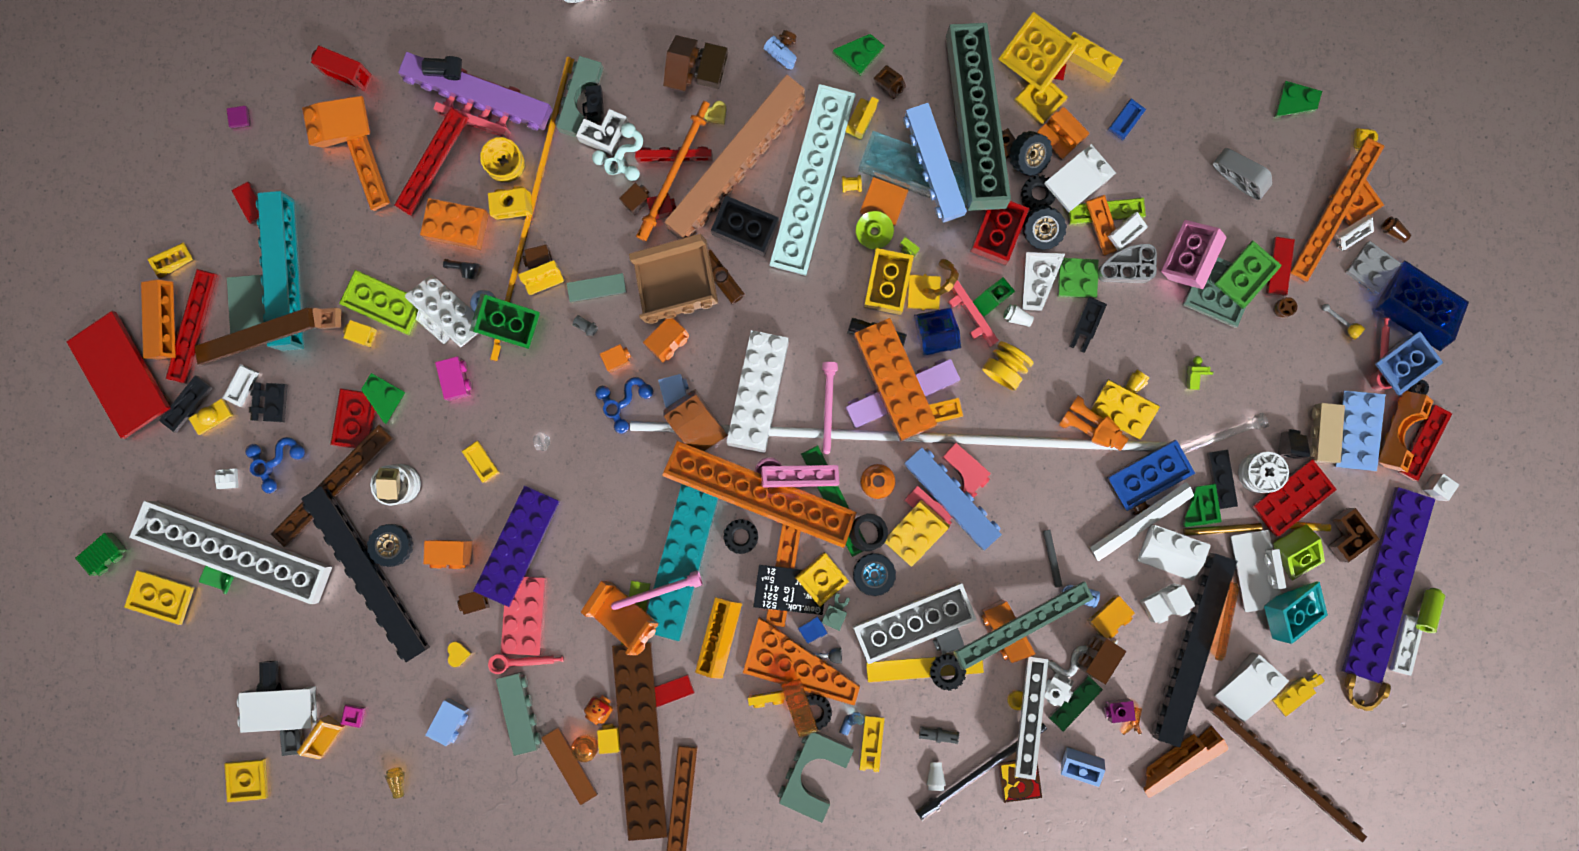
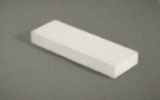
M1403 614L1390 667L1391 671L1412 676L1422 631L1416 628L1417 617Z

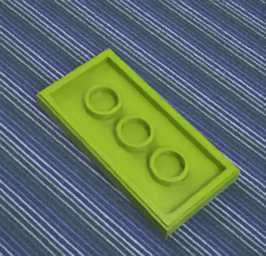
M354 270L339 302L340 305L407 335H410L418 313V309L405 298L407 292L357 270Z

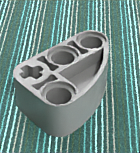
M1224 148L1213 162L1215 169L1224 178L1256 200H1260L1272 186V174L1266 167L1229 148Z
M1139 244L1117 252L1099 267V280L1102 282L1146 283L1155 277L1157 269V252L1155 247L1151 244ZM1142 250L1148 251L1149 258L1143 257ZM1104 268L1110 269L1111 276L1104 274ZM1123 268L1130 271V277H1126L1123 274ZM1145 270V272L1149 273V275L1146 276V274L1142 273V271Z

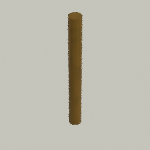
M1252 523L1184 528L1183 533L1185 536L1262 531V524Z

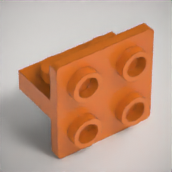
M1065 107L1058 112L1056 111L1048 122L1037 131V133L1048 137L1047 139L1051 141L1052 150L1061 159H1064L1089 135V132Z

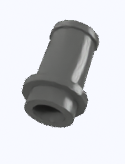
M580 315L576 316L572 326L585 332L587 336L590 335L592 337L598 329L596 323H591L580 317Z

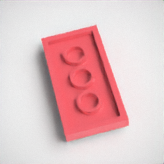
M524 577L511 606L507 607L504 605L501 654L541 655L546 578Z

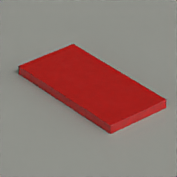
M110 311L66 341L121 439L127 438L170 409L168 402L117 312Z

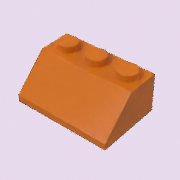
M1002 599L981 610L983 612L981 616L986 626L990 625L992 630L1016 618L1008 602ZM1026 636L1000 650L1003 659H1008L1011 663L1035 655Z

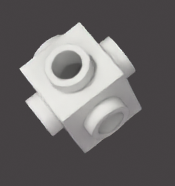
M1056 672L1052 681L1048 679L1046 682L1044 697L1052 705L1062 706L1064 701L1069 702L1073 694L1070 689L1074 681Z

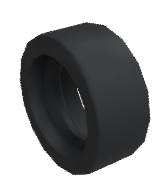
M867 513L854 520L849 537L857 549L872 551L880 548L886 542L888 528L880 516ZM865 521L873 523L878 531L877 540L872 544L865 543L859 535V526Z

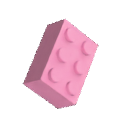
M1184 220L1161 272L1170 281L1204 289L1227 237L1220 228Z

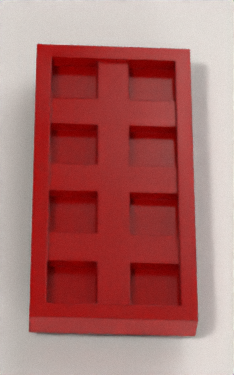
M1310 459L1288 477V481L1281 489L1267 493L1252 508L1275 537H1279L1337 489L1316 462Z

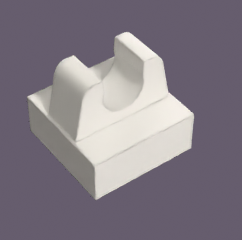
M238 469L215 470L216 489L238 488Z

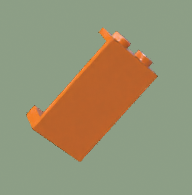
M601 581L581 610V613L585 617H594L628 648L625 652L627 655L640 654L644 650L648 639L655 634L659 623L636 603L613 610L611 608L613 602L628 598V596L611 581Z

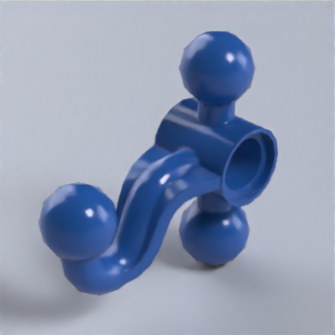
M633 377L626 381L624 385L625 397L619 402L610 399V389L607 386H599L595 391L596 397L604 402L603 411L605 416L614 420V430L619 434L626 433L629 429L628 422L621 419L620 414L621 409L630 404L632 400V386H639L638 393L643 399H648L653 395L651 385L646 384L639 377ZM615 405L617 412L615 414L607 413L608 406Z
M289 437L280 439L275 446V457L270 461L261 460V448L257 444L247 446L245 450L246 455L253 459L250 465V472L254 476L261 477L263 481L261 487L265 493L270 494L277 489L276 481L269 476L273 471V467L281 463L283 447L285 445L291 447L289 453L293 459L299 460L304 457L305 449L303 446L298 445L294 439ZM264 464L265 470L260 474L258 466Z

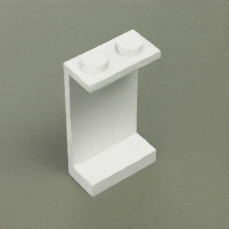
M316 686L304 689L261 692L245 690L239 693L237 697V707L240 712L237 723L238 727H240V733L309 729L317 724Z

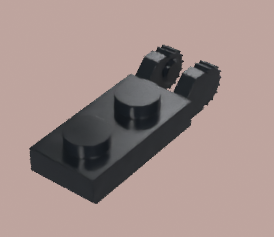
M1088 297L1069 347L1074 348L1081 335L1086 337L1080 350L1085 353L1107 306L1106 303Z

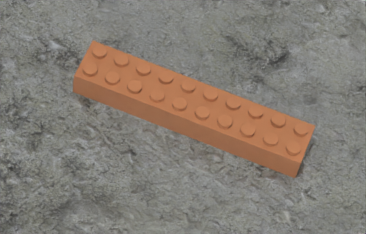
M788 75L782 79L666 219L665 225L672 234L679 239L697 235L696 230L708 222V216L712 211L715 213L721 206L720 201L732 193L734 184L736 182L740 183L745 177L744 172L756 164L758 155L760 153L763 155L769 148L768 143L780 135L782 126L784 124L787 126L793 118L792 114L804 106L805 88Z

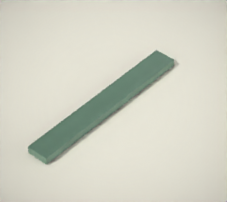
M1081 582L953 653L961 669L965 670L1094 598L1086 582Z

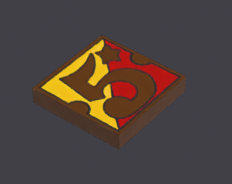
M1016 760L1000 762L998 764L1004 803L1042 798L1038 761L1035 780L1014 776Z

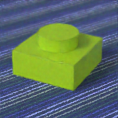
M906 237L899 245L902 248V253L914 255V257L920 250L917 245Z

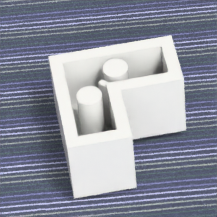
M609 109L602 126L583 119L576 137L579 142L604 151L606 154L614 157L623 138L621 127L629 121L626 116Z
M1175 583L1140 600L1149 620L1158 624L1169 619L1168 616L1171 614L1184 616L1191 612V608L1195 607L1185 586Z

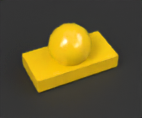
M221 398L210 406L201 408L189 420L197 434L202 435L232 417L233 413L226 401Z

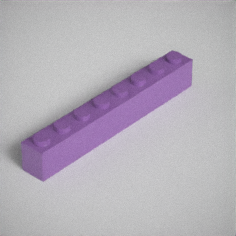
M406 52L398 71L404 82L410 85H414V83L419 84L422 89L430 92L432 90L438 91L439 95L446 98L452 96L456 98V101L467 105V102L471 103L476 109L485 111V109L490 110L497 117H509L510 121L516 124H520V122L525 123L530 129L538 131V128L545 130L552 112L550 104L461 72V79L458 81L448 80L444 77L424 76L422 74V61L424 58Z

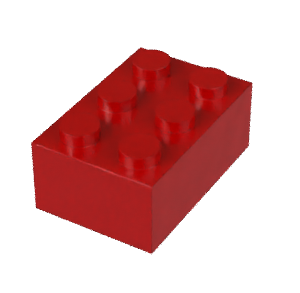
M1010 201L1006 209L986 210L970 252L1006 265L1010 260L1029 208Z

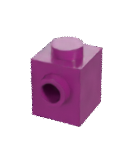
M1132 700L1106 701L1104 715L1106 719L1108 718V721L1111 723L1136 721Z

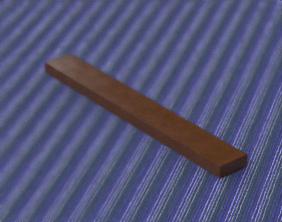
M304 308L196 345L197 365H204L315 328L312 308Z
M378 425L315 489L327 485L333 496L336 497L393 440V437L381 425ZM303 502L271 533L283 547H287L314 519L303 508Z

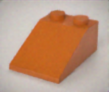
M363 96L320 102L302 108L308 141L311 146L326 148L370 134Z

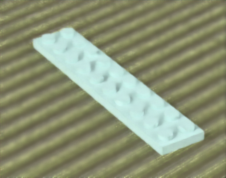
M821 84L818 86L771 257V267L807 275L855 99V93Z

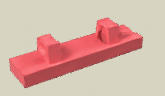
M957 280L951 289L955 297L949 300V305L951 308L958 304L962 305L977 327L969 333L973 340L982 335L990 347L999 341Z

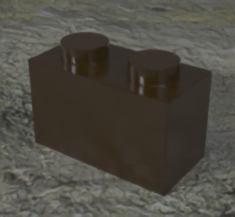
M705 42L704 48H701L699 52L700 65L696 66L694 72L698 85L715 89L720 88L728 57L727 47Z

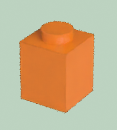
M621 344L600 353L609 373L630 364V352L627 347L623 348Z

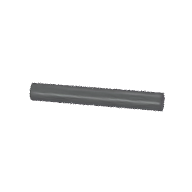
M1045 530L1043 534L1055 588L1062 587L1051 530Z

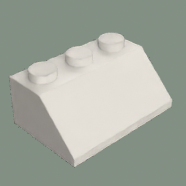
M1151 525L1148 528L1137 561L1193 581L1204 565L1211 545L1160 526Z

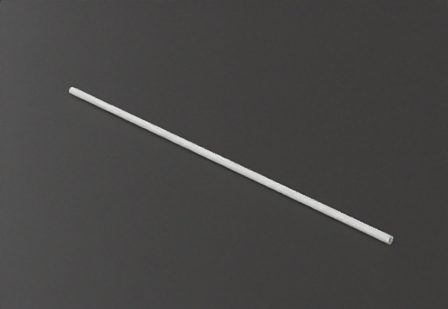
M630 422V431L675 432L667 422ZM721 425L728 434L730 425ZM771 427L769 436L823 438L824 429ZM831 429V439L900 441L897 433L894 431ZM920 433L904 440L905 442L1118 450L1115 447L1110 448L1091 442V439ZM1127 441L1122 450L1155 451L1167 443Z

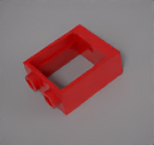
M319 45L312 53L311 63L322 74L365 91L372 74L360 62Z

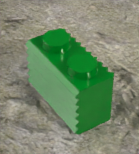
M103 533L75 559L89 576H100L108 571L107 566L112 562L116 563L122 559V553L127 549L113 533Z

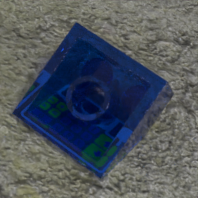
M951 308L914 315L923 355L961 348L960 330Z

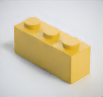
M1073 32L1070 39L1079 46L1068 60L1109 83L1123 59Z

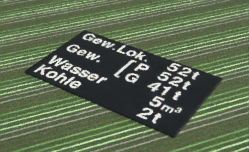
M759 565L753 607L823 615L824 604L821 607L818 606L795 578L803 570Z

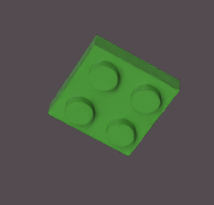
M1064 258L1059 268L1058 297L1097 298L1099 260Z

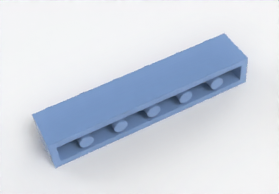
M920 448L904 465L982 550H986L1002 535L999 532L1001 528L995 521L992 520L990 522L985 517L987 513L981 506L977 508L974 505V498L967 491L964 493L959 488L961 484L954 477L950 478L946 474L948 470L942 463L937 464L933 460L935 456L928 448L925 450Z

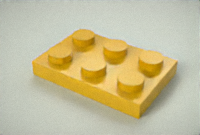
M1107 379L1090 410L1102 418L1108 416L1121 430L1141 440L1159 410L1160 405Z
M920 500L888 534L885 544L912 567L949 529L950 525L926 503Z
M137 570L124 608L181 625L195 587Z

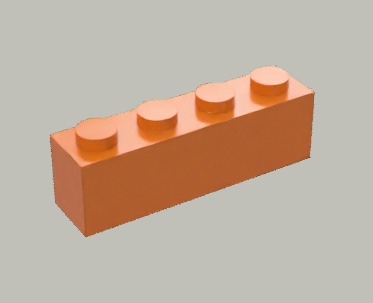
M158 279L141 282L143 358L157 360L175 358L173 282Z

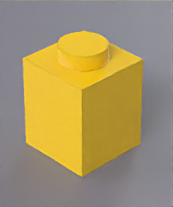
M350 320L344 327L343 338L371 348L377 330Z
M614 723L602 724V727L597 730L599 754L619 752L621 750L619 726H614Z

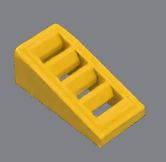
M183 242L147 260L158 279L192 261L193 258ZM179 251L183 252L184 258L181 259ZM174 254L178 260L176 262H174L171 257ZM167 258H168L169 262L171 263V264H169V265H167L166 262L164 261V260L167 259ZM161 262L163 267L159 268L158 263Z

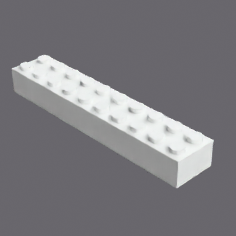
M155 501L143 502L129 537L308 604L319 603L332 566Z

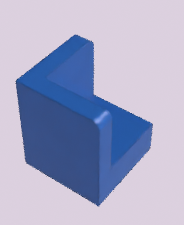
M818 615L798 627L799 632H801L808 644L820 636L823 637L828 634Z

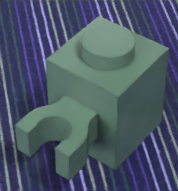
M836 593L834 597L835 604L834 606L828 604L821 623L840 631L847 615L843 608L849 603L850 598L846 597L845 602L840 603L838 602L840 594Z

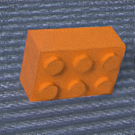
M428 198L420 236L426 240L481 250L489 213L481 208Z

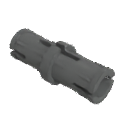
M920 726L919 739L958 745L959 732L942 730L940 727L933 729Z

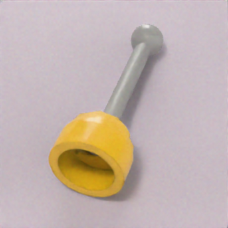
M1329 304L1322 306L1323 311H1328L1348 327L1347 332L1354 340L1365 330L1361 324L1348 323L1334 312Z

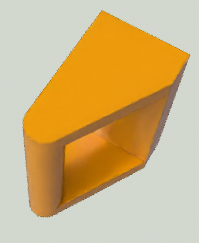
M330 715L320 718L297 750V753L301 756L321 759L344 728V725Z

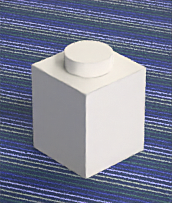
M1433 474L1423 488V491L1438 501H1449L1459 484L1445 474Z

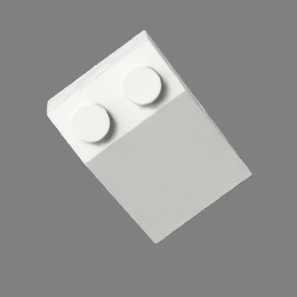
M1091 144L1044 184L1064 208L1070 212L1104 185L1116 172Z
M1252 652L1214 696L1245 722L1272 700L1289 680L1260 654Z

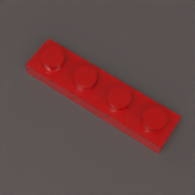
M704 146L697 147V149H688L683 162L713 161L712 149ZM642 147L635 152V158L637 162H674L681 147H678V150H670L669 147H660L659 150Z
M1437 405L1431 406L1428 418L1424 420L1409 450L1414 456L1408 473L1398 471V473L1413 481H1419L1453 413Z

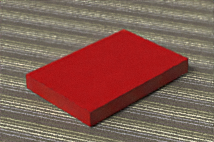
M340 388L330 445L356 448L374 430L376 411L362 391Z

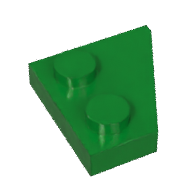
M868 34L835 48L833 54L861 76L884 49L885 45L873 35Z
M372 373L361 389L385 424H387L405 394L404 391Z

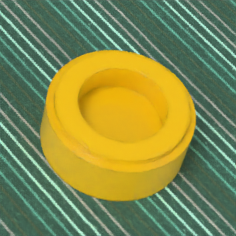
M1014 690L1009 693L1007 703L1012 709L1021 710L1023 692Z

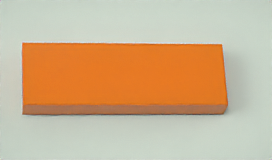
M1105 195L1085 201L1102 254L1107 255L1118 251L1108 237L1116 228Z

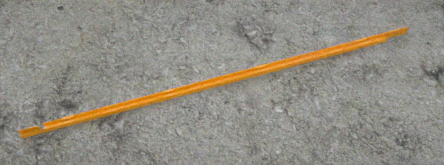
M568 56L531 195L532 213L544 173L556 118L568 78L567 73L571 74L574 59ZM527 215L525 218L504 300L507 302L511 301L532 215ZM498 339L494 340L490 360L498 361L501 346H499L500 340Z

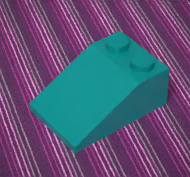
M1318 581L1278 595L1264 605L1272 639L1293 644L1328 616L1321 585Z

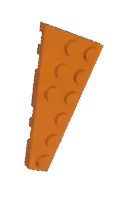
M758 618L744 666V674L855 706L860 689L859 684L762 618Z

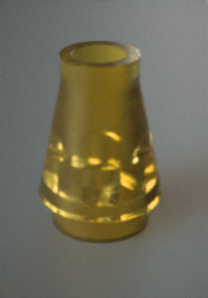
M401 767L387 770L385 779L391 790L392 797L394 799L403 797L405 795V772L402 771Z

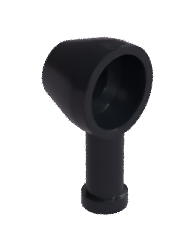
M444 259L443 261L444 268L460 269L462 278L475 279L479 271L480 264L451 261L449 259Z

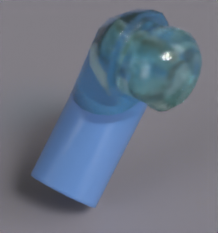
M859 712L847 715L839 732L848 736L852 725L856 723L862 725L864 723V715H860Z

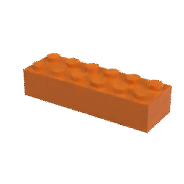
M891 318L854 333L855 341L900 442L936 427L938 424Z

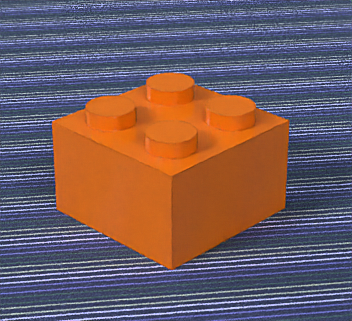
M426 540L424 541L423 564H430V568H446V565H449V569L466 568V565L472 564V541Z

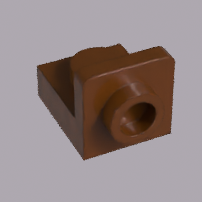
M888 65L874 77L875 82L887 90L893 99L901 94L906 87L902 75Z

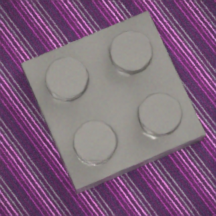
M1369 241L1345 273L1377 295L1382 291L1401 263Z

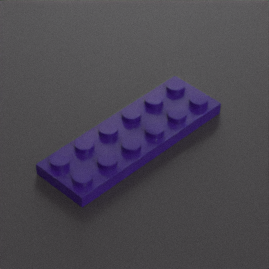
M527 486L523 487L473 590L474 592L507 607L511 606L560 501Z

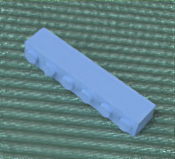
M929 103L906 110L903 121L905 127L910 129V141L912 146H916L918 152L916 153L918 163L923 166L924 171H922L924 181L928 182L931 188L928 191L931 200H935L937 205L935 212L938 219L941 218L944 223L964 216L967 210Z

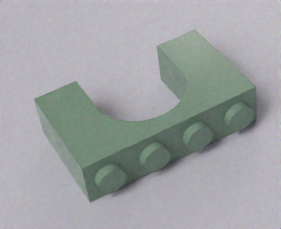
M810 729L809 733L805 732L801 743H804L801 751L797 750L793 760L796 763L793 769L789 768L785 778L788 779L786 786H781L777 797H780L779 804L822 823L829 809L830 801L811 793L804 787L801 781L802 770L807 763L815 759H826L846 768L854 748L821 732Z

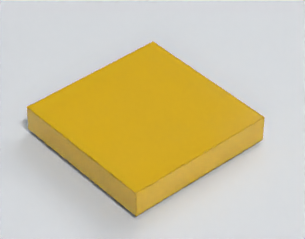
M1052 82L1043 93L1029 83L1014 101L1042 126L1066 101L1068 96Z
M825 552L819 555L795 577L820 607L849 582Z
M266 758L224 763L227 802L268 798Z

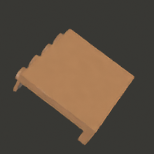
M702 234L629 254L630 261L635 267L642 314L639 317L645 323L653 324L658 322L659 319L675 318L676 315L681 313L690 314L696 309H708L718 304L707 240Z

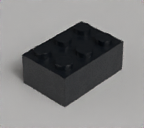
M725 196L711 228V233L718 238L765 256L778 226L779 217Z

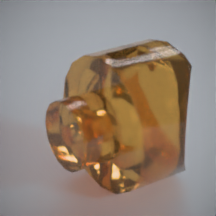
M590 735L578 736L571 746L573 757L580 762L591 761L599 751L598 741Z

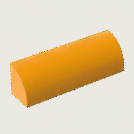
M715 597L695 673L709 678H723L742 603Z

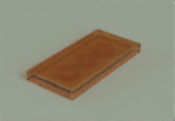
M1230 582L1215 660L1223 661L1226 657L1240 587L1238 583Z

